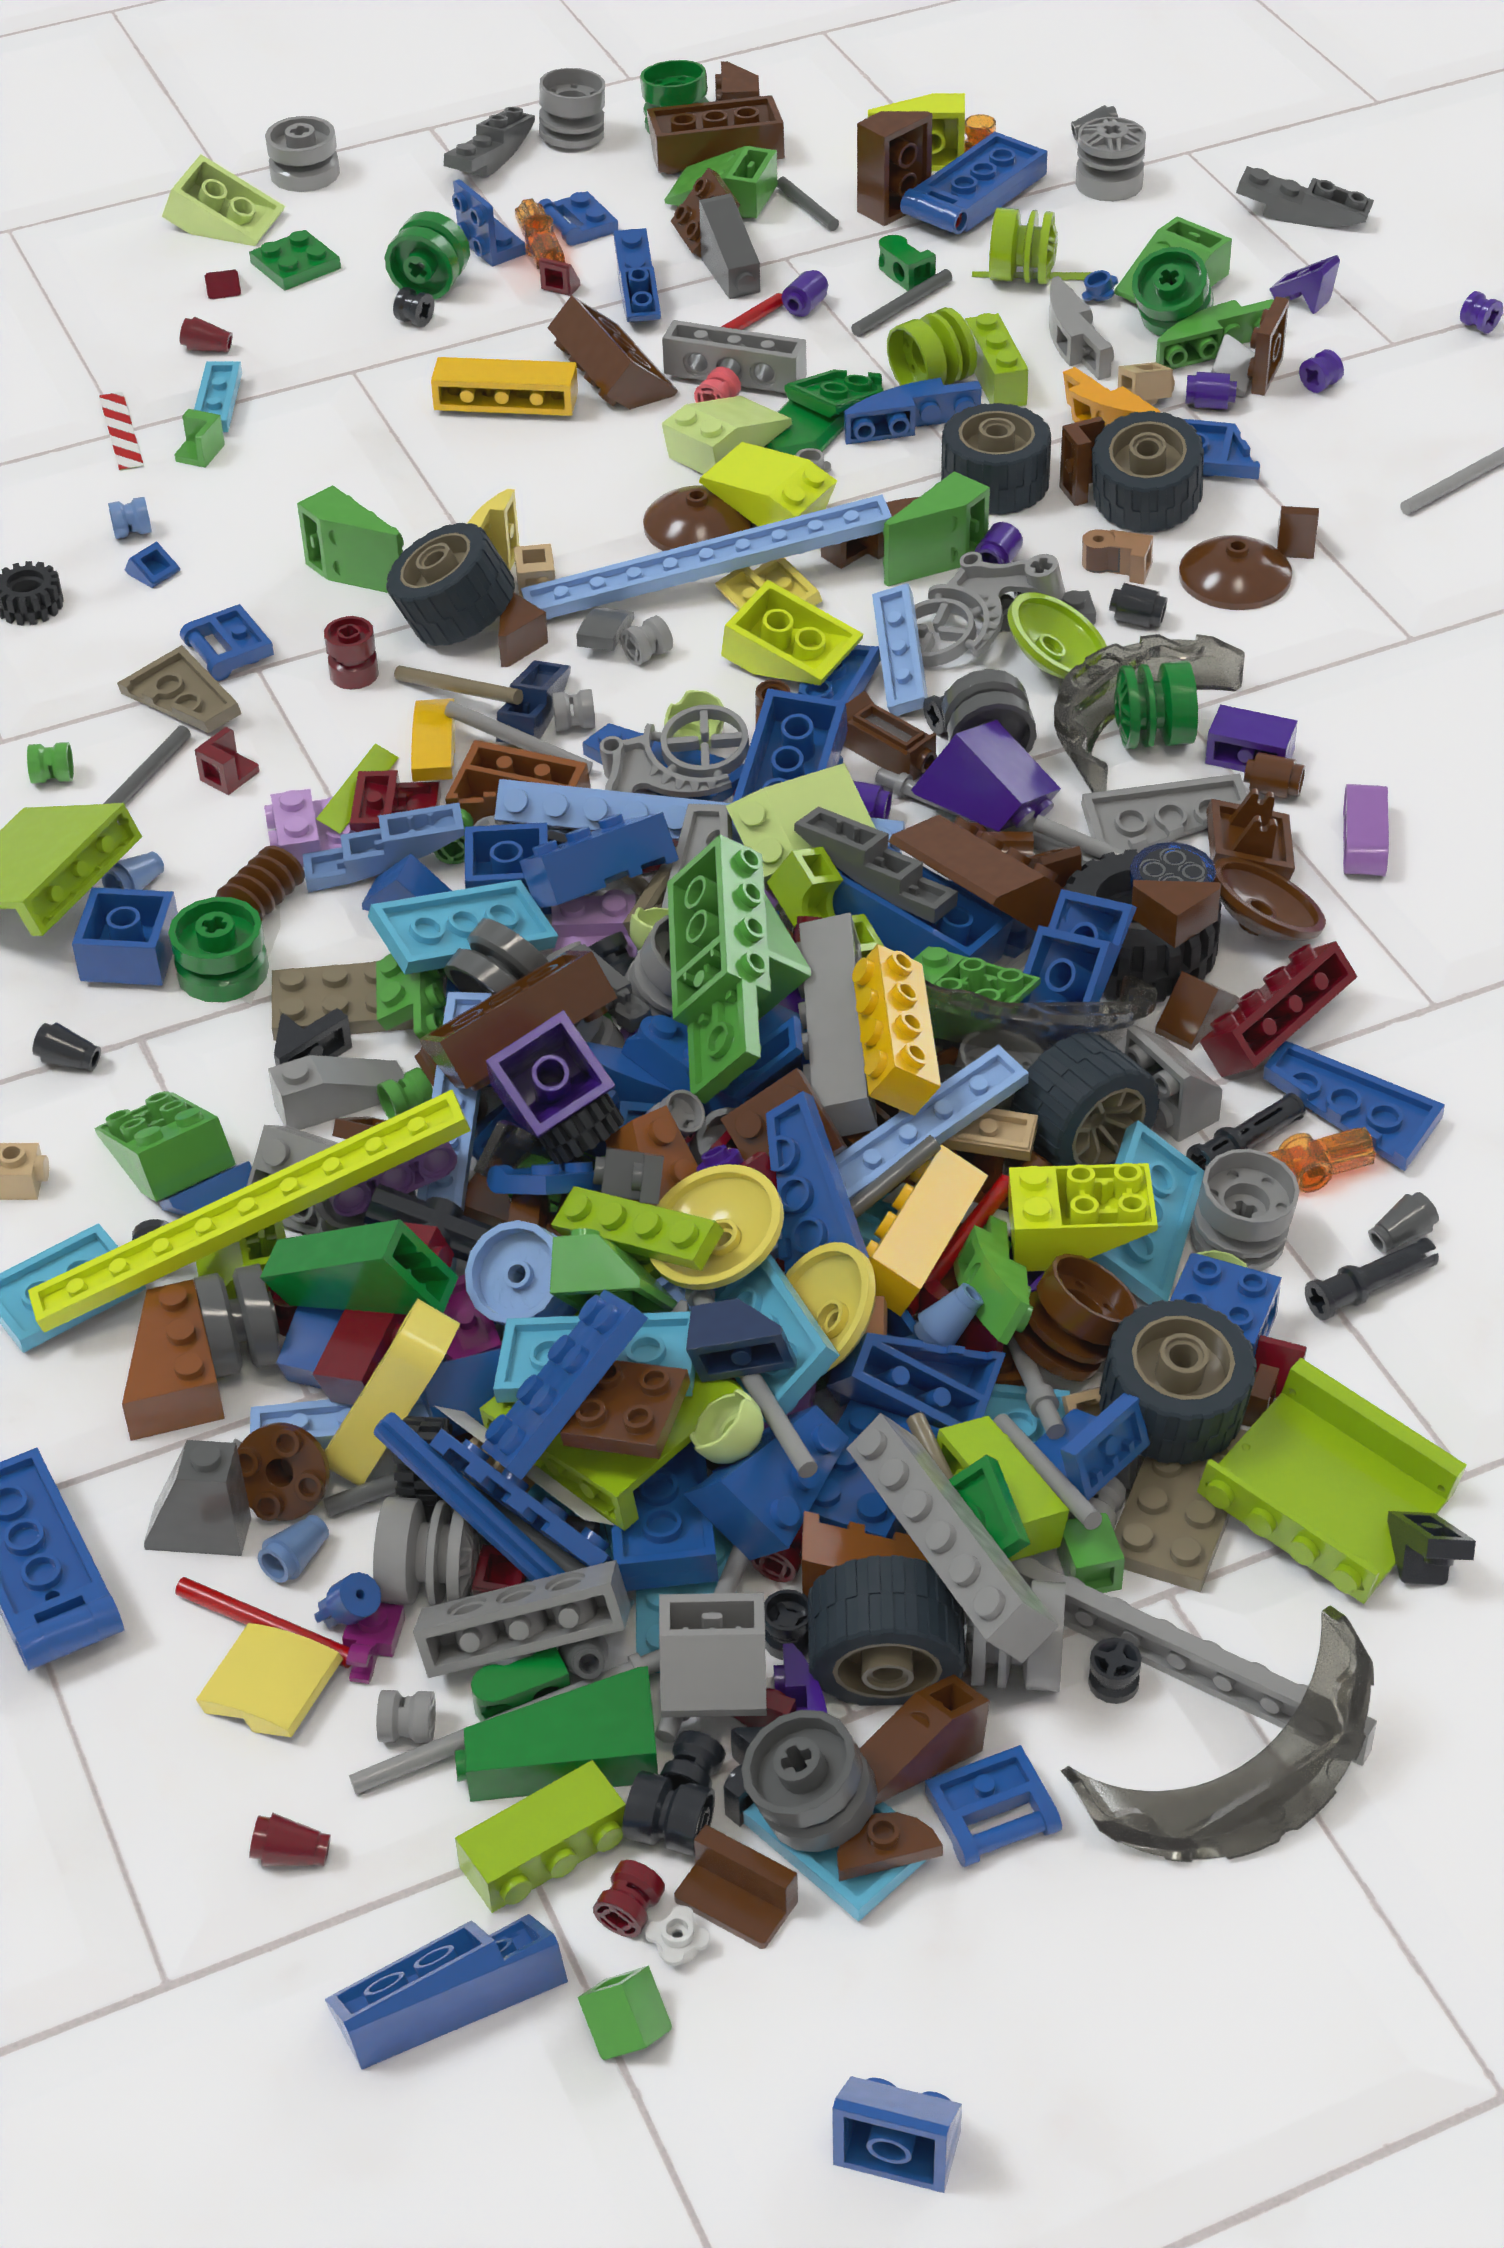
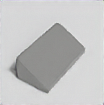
M1224 334L1211 372L1230 373V381H1237L1236 397L1245 396L1250 379L1247 377L1248 367L1251 358L1255 356V352L1232 336Z

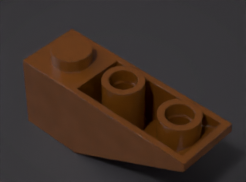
M954 1674L917 1691L860 1747V1752L875 1774L878 1791L875 1806L982 1752L990 1700Z

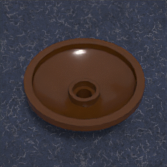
M703 485L680 487L663 494L647 508L643 517V529L646 538L652 545L662 551L753 527V523Z
M1223 535L1206 539L1193 546L1184 554L1179 565V580L1188 594L1204 604L1227 610H1250L1270 605L1283 597L1291 585L1292 568L1288 559L1277 548L1263 540L1242 535Z
M1234 857L1218 859L1210 871L1211 882L1221 883L1220 900L1228 913L1238 921L1239 926L1249 934L1261 935L1274 940L1306 941L1318 937L1325 928V916L1316 902L1297 885L1271 869Z

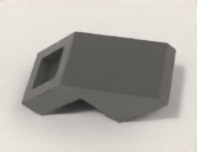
M606 1147L605 1157L596 1156L593 1184L602 1185L601 1193L626 1199H635L641 1203L659 1204L664 1156Z

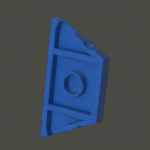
M1184 419L1201 436L1204 449L1203 476H1226L1259 480L1260 463L1259 461H1253L1250 457L1251 448L1246 440L1241 438V432L1235 423Z

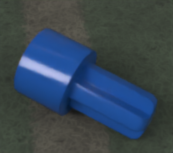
M361 1572L351 1573L329 1588L326 1598L318 1602L319 1611L314 1614L316 1622L320 1623L323 1621L328 1629L334 1628L339 1624L352 1625L360 1622L376 1612L380 1606V1587L375 1579L368 1574Z

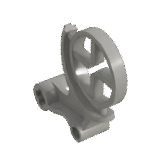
M978 552L964 554L960 558L961 567L955 576L947 584L931 586L928 590L929 600L915 604L917 620L936 613L932 621L935 632L939 633L941 640L955 641V643L944 649L931 652L935 645L933 633L929 632L926 624H917L919 638H924L920 644L923 667H934L949 663L962 656L968 649L972 650L974 657L978 658L991 646L1001 630L1003 609L1000 598L1007 592H1037L1061 600L1065 594V588L1057 558L1050 554H1039L1029 560H1018L1007 564H993L983 562L982 555ZM951 613L963 617L968 622L967 628L947 627L944 625ZM981 615L984 618V622L976 638L977 629L974 618Z
M697 705L684 709L674 715L666 723L662 732L655 731L654 724L647 723L641 736L626 740L616 736L606 737L600 742L604 775L609 779L605 785V790L634 793L638 789L645 788L674 797H701L730 789L732 786L728 774L736 770L744 762L749 750L747 726L736 712L726 707ZM709 719L726 722L738 730L735 733L711 735V746L714 749L738 747L730 757L711 765L709 744L706 743L709 741ZM700 720L701 740L704 742L701 744V766L682 762L671 753L693 751L700 748L697 736L672 737L681 727ZM654 741L661 742L662 755L668 766L667 768L656 759L652 752Z

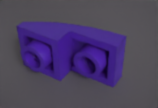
M793 1643L783 1644V1665H773L774 1689L796 1699V1711L815 1710L828 1713L819 1682L809 1673V1663Z

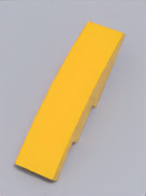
M454 698L415 701L411 744V773L413 782L453 779L455 719L444 715L449 701L455 702Z

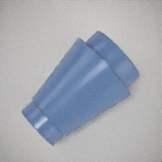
M153 851L119 860L102 877L104 888L142 890L164 872V863L161 857Z
M962 1283L958 1288L918 1314L919 1321L914 1325L915 1334L920 1340H923V1343L940 1346L955 1345L978 1309L983 1305L984 1302L981 1295L969 1284Z
M309 1515L305 1519L264 1540L262 1550L258 1553V1563L263 1572L269 1578L279 1583L286 1582L288 1579L294 1580L298 1578L323 1542L329 1537L327 1525L318 1516Z

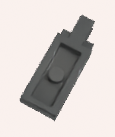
M579 944L569 949L572 951H592L585 944ZM593 952L618 997L606 1004L609 1009L608 1013L616 1019L618 1026L630 1033L635 1032L644 1018L652 1016L651 1008L633 994L630 981Z

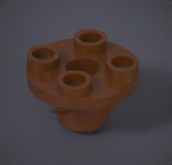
M270 1423L250 1433L239 1445L238 1454L249 1507L258 1518L264 1521L294 1520L306 1515L321 1502L329 1485V1462L321 1444L308 1431L290 1423Z

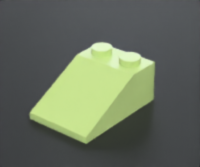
M200 154L171 189L162 217L192 235L256 246L284 211L285 206Z
M734 396L686 404L661 424L669 458L705 474L741 442L760 447L766 446L792 425V419L743 396Z
M845 763L764 787L726 805L744 846L750 847L762 854L764 888L766 892L771 890L767 881L792 850L813 848L794 831V823L818 806L875 828Z

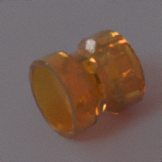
M976 114L966 118L965 134L967 138L964 141V153L996 131L995 118L985 114Z

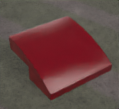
M398 770L358 771L350 818V829L355 832L379 829L378 816L440 806L442 794L440 781L400 783Z

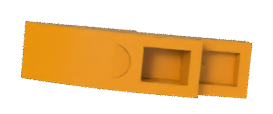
M1076 367L1063 371L1067 404L1071 407L1072 421L1074 422L1102 417L1106 426L1121 416L1129 415V413L1146 411L1161 413L1159 409L1153 407L1124 386L1110 391Z

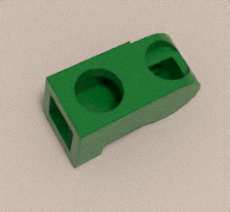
M887 235L880 238L879 269L906 291L936 274V254L930 250L919 252L909 245L907 239L901 235Z
M557 1648L533 1652V1655L504 1666L492 1664L479 1669L471 1681L476 1717L483 1721L569 1686V1673Z

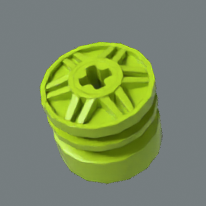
M996 208L989 251L990 280L1012 282L1016 275L1017 267H1023L1025 283H1031L1034 268H1038V283L1048 284L1052 268L1056 262L1058 246L1055 212L1046 211L1044 213L1041 227L1039 226L1038 210H1032L1027 225H1021L1019 209Z
M941 308L934 313L924 315L920 319H912L899 324L889 331L887 337V356L894 377L900 386L934 378H941L944 385H950L967 379L974 374L977 366L975 340L969 325L961 314L953 308Z

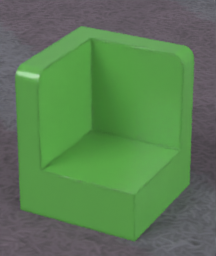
M188 409L182 416L186 441L174 454L175 461L206 468L225 445L221 416Z
M1100 1513L1102 1515V1522L1097 1528L1092 1530L1086 1529L1077 1518L1067 1520L1061 1545L1057 1548V1555L1065 1576L1075 1577L1086 1586L1102 1593L1121 1590L1125 1558L1108 1515Z
M649 1965L606 1978L577 1997L598 2053L603 2060L647 2048L672 2029L671 2021Z

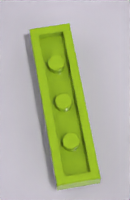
M573 1186L551 1223L552 1227L563 1236H571V1231L574 1229H594L600 1232V1236L609 1242H614L625 1252L702 1271L724 1232L715 1220Z

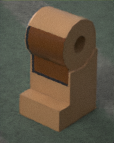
M1095 529L1086 532L1082 536V566L1085 570L1092 573L1110 572L1128 575L1129 582L1144 585L1153 563V535Z

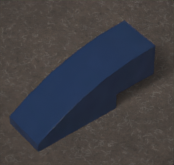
M534 660L510 684L511 688L522 690V702L519 705L505 703L497 711L496 720L541 739L554 716L552 693L565 690L571 673V666ZM496 738V742L510 744L506 741Z

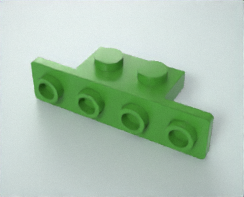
M391 953L377 961L376 1002L377 1021L387 1031L413 1018L414 1033L419 1039L442 1026L444 1006H446V997L443 992V977L446 974L444 968L405 975Z

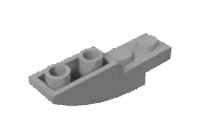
M1059 276L1053 277L1050 286L1049 330L1057 351L1069 367L1082 363L1097 380L1111 377V362L1114 360V350L1111 343L1106 341L1092 325L1093 313L1090 306L1085 304Z

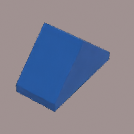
M410 853L376 877L362 902V910L369 911L371 904L452 890Z

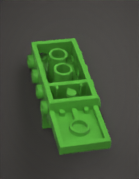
M721 834L667 882L673 1020L687 1026L690 1092L697 1096L700 1102L704 1104L721 1090L727 1088L734 1079L761 1058L758 1020L811 976L809 965L765 894L762 854Z

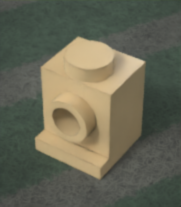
M1156 362L1118 366V388L1124 386L1150 405L1157 404L1158 399L1172 397L1175 387L1173 369Z
M551 543L514 547L519 596L523 598L521 588L555 580Z
M0 1143V1200H38L41 1183L48 1181L50 1169L49 1158L47 1155H42L39 1143Z

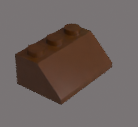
M880 111L857 123V212L882 226H886L906 216L901 212L900 208L905 192L910 188L914 189L931 177L932 113L928 111Z

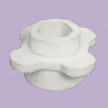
M684 1905L674 1907L671 1915L661 1921L649 1922L645 1929L646 1939L651 1943H656L658 1954L663 1962L672 1966L692 1961L697 1956L699 1950L706 1949L710 1943L709 1931L698 1926L693 1919V1910ZM675 1932H680L683 1934V1936L675 1938L673 1937V1934Z

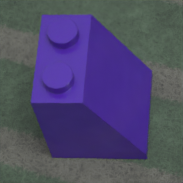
M997 720L956 733L911 789L920 798L998 832L1012 826L1020 828L1030 819L1034 818L1036 820L1038 815L1046 816L1054 807V803L1051 800L1061 790L1056 782Z
M564 1010L486 1060L491 1086L514 1120L537 1138L615 1088V1084Z

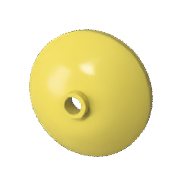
M718 1165L691 1174L672 1187L659 1201L657 1206L715 1220L724 1232L702 1271L652 1258L650 1260L660 1275L676 1286L692 1290L718 1288L743 1278L767 1258L778 1241L784 1221L783 1203L778 1191L764 1174L742 1165Z
M842 1242L827 1243L811 1250L801 1257L785 1274L840 1355L828 1371L846 1359L861 1340L870 1322L876 1295L875 1275L869 1259L857 1248Z

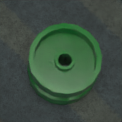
M432 211L415 213L403 224L399 233L389 243L384 256L386 271L392 282L399 289L410 287L416 290L417 294L425 292L432 295L434 300L439 299L451 289L457 277L460 276L467 266L470 257L469 241L464 231L451 218Z
M1182 247L1162 248L1150 253L1143 259L1133 274L1132 290L1137 302L1139 315L1144 326L1154 335L1161 336L1176 323L1201 310L1212 307L1214 304V296L1202 258L1192 250Z
M211 897L195 901L186 906L171 920L168 935L174 955L176 975L180 988L190 997L204 1002H229L257 990L267 978L269 962L264 945L262 922L258 911L247 902L232 897Z

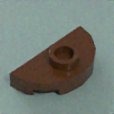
M899 1812L873 1814L858 1834L839 1846L837 1852L839 1881L943 1856V1844L935 1831L917 1817Z

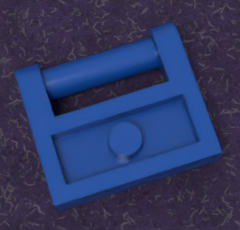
M588 191L576 192L570 197L554 202L545 198L540 200L536 206V213L543 220L550 221L561 232L562 239L570 246L604 237L618 230V220Z
M241 604L188 622L180 630V638L188 647L195 649L207 664V671L217 681L228 678L234 669L254 664L261 659L274 655L271 640ZM213 634L227 652L218 655L205 637Z
M551 1161L547 1164L531 1165L529 1168L516 1169L509 1165H495L487 1173L489 1189L494 1193L563 1194L570 1193L573 1186L592 1191L602 1189V1185L593 1184V1162H563L560 1165L554 1164Z
M1021 1745L925 1780V1794L951 1840L955 1855L962 1867L978 1863L980 1856L1038 1833L1042 1832L1045 1836L1062 1830L1059 1812ZM1027 1803L1030 1804L1034 1811L974 1835L971 1834L967 1827Z

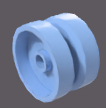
M520 1220L498 1224L484 1233L470 1251L465 1269L466 1291L474 1307L488 1319L502 1325H506L507 1318L574 1316L578 1311L577 1309L550 1294L553 1237L558 1236L537 1224Z

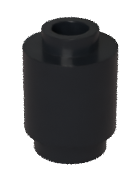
M1123 583L1121 590L1114 589L1109 611L1115 612L1114 620L1149 629L1151 625L1160 627L1166 612L1168 597L1160 596V591Z

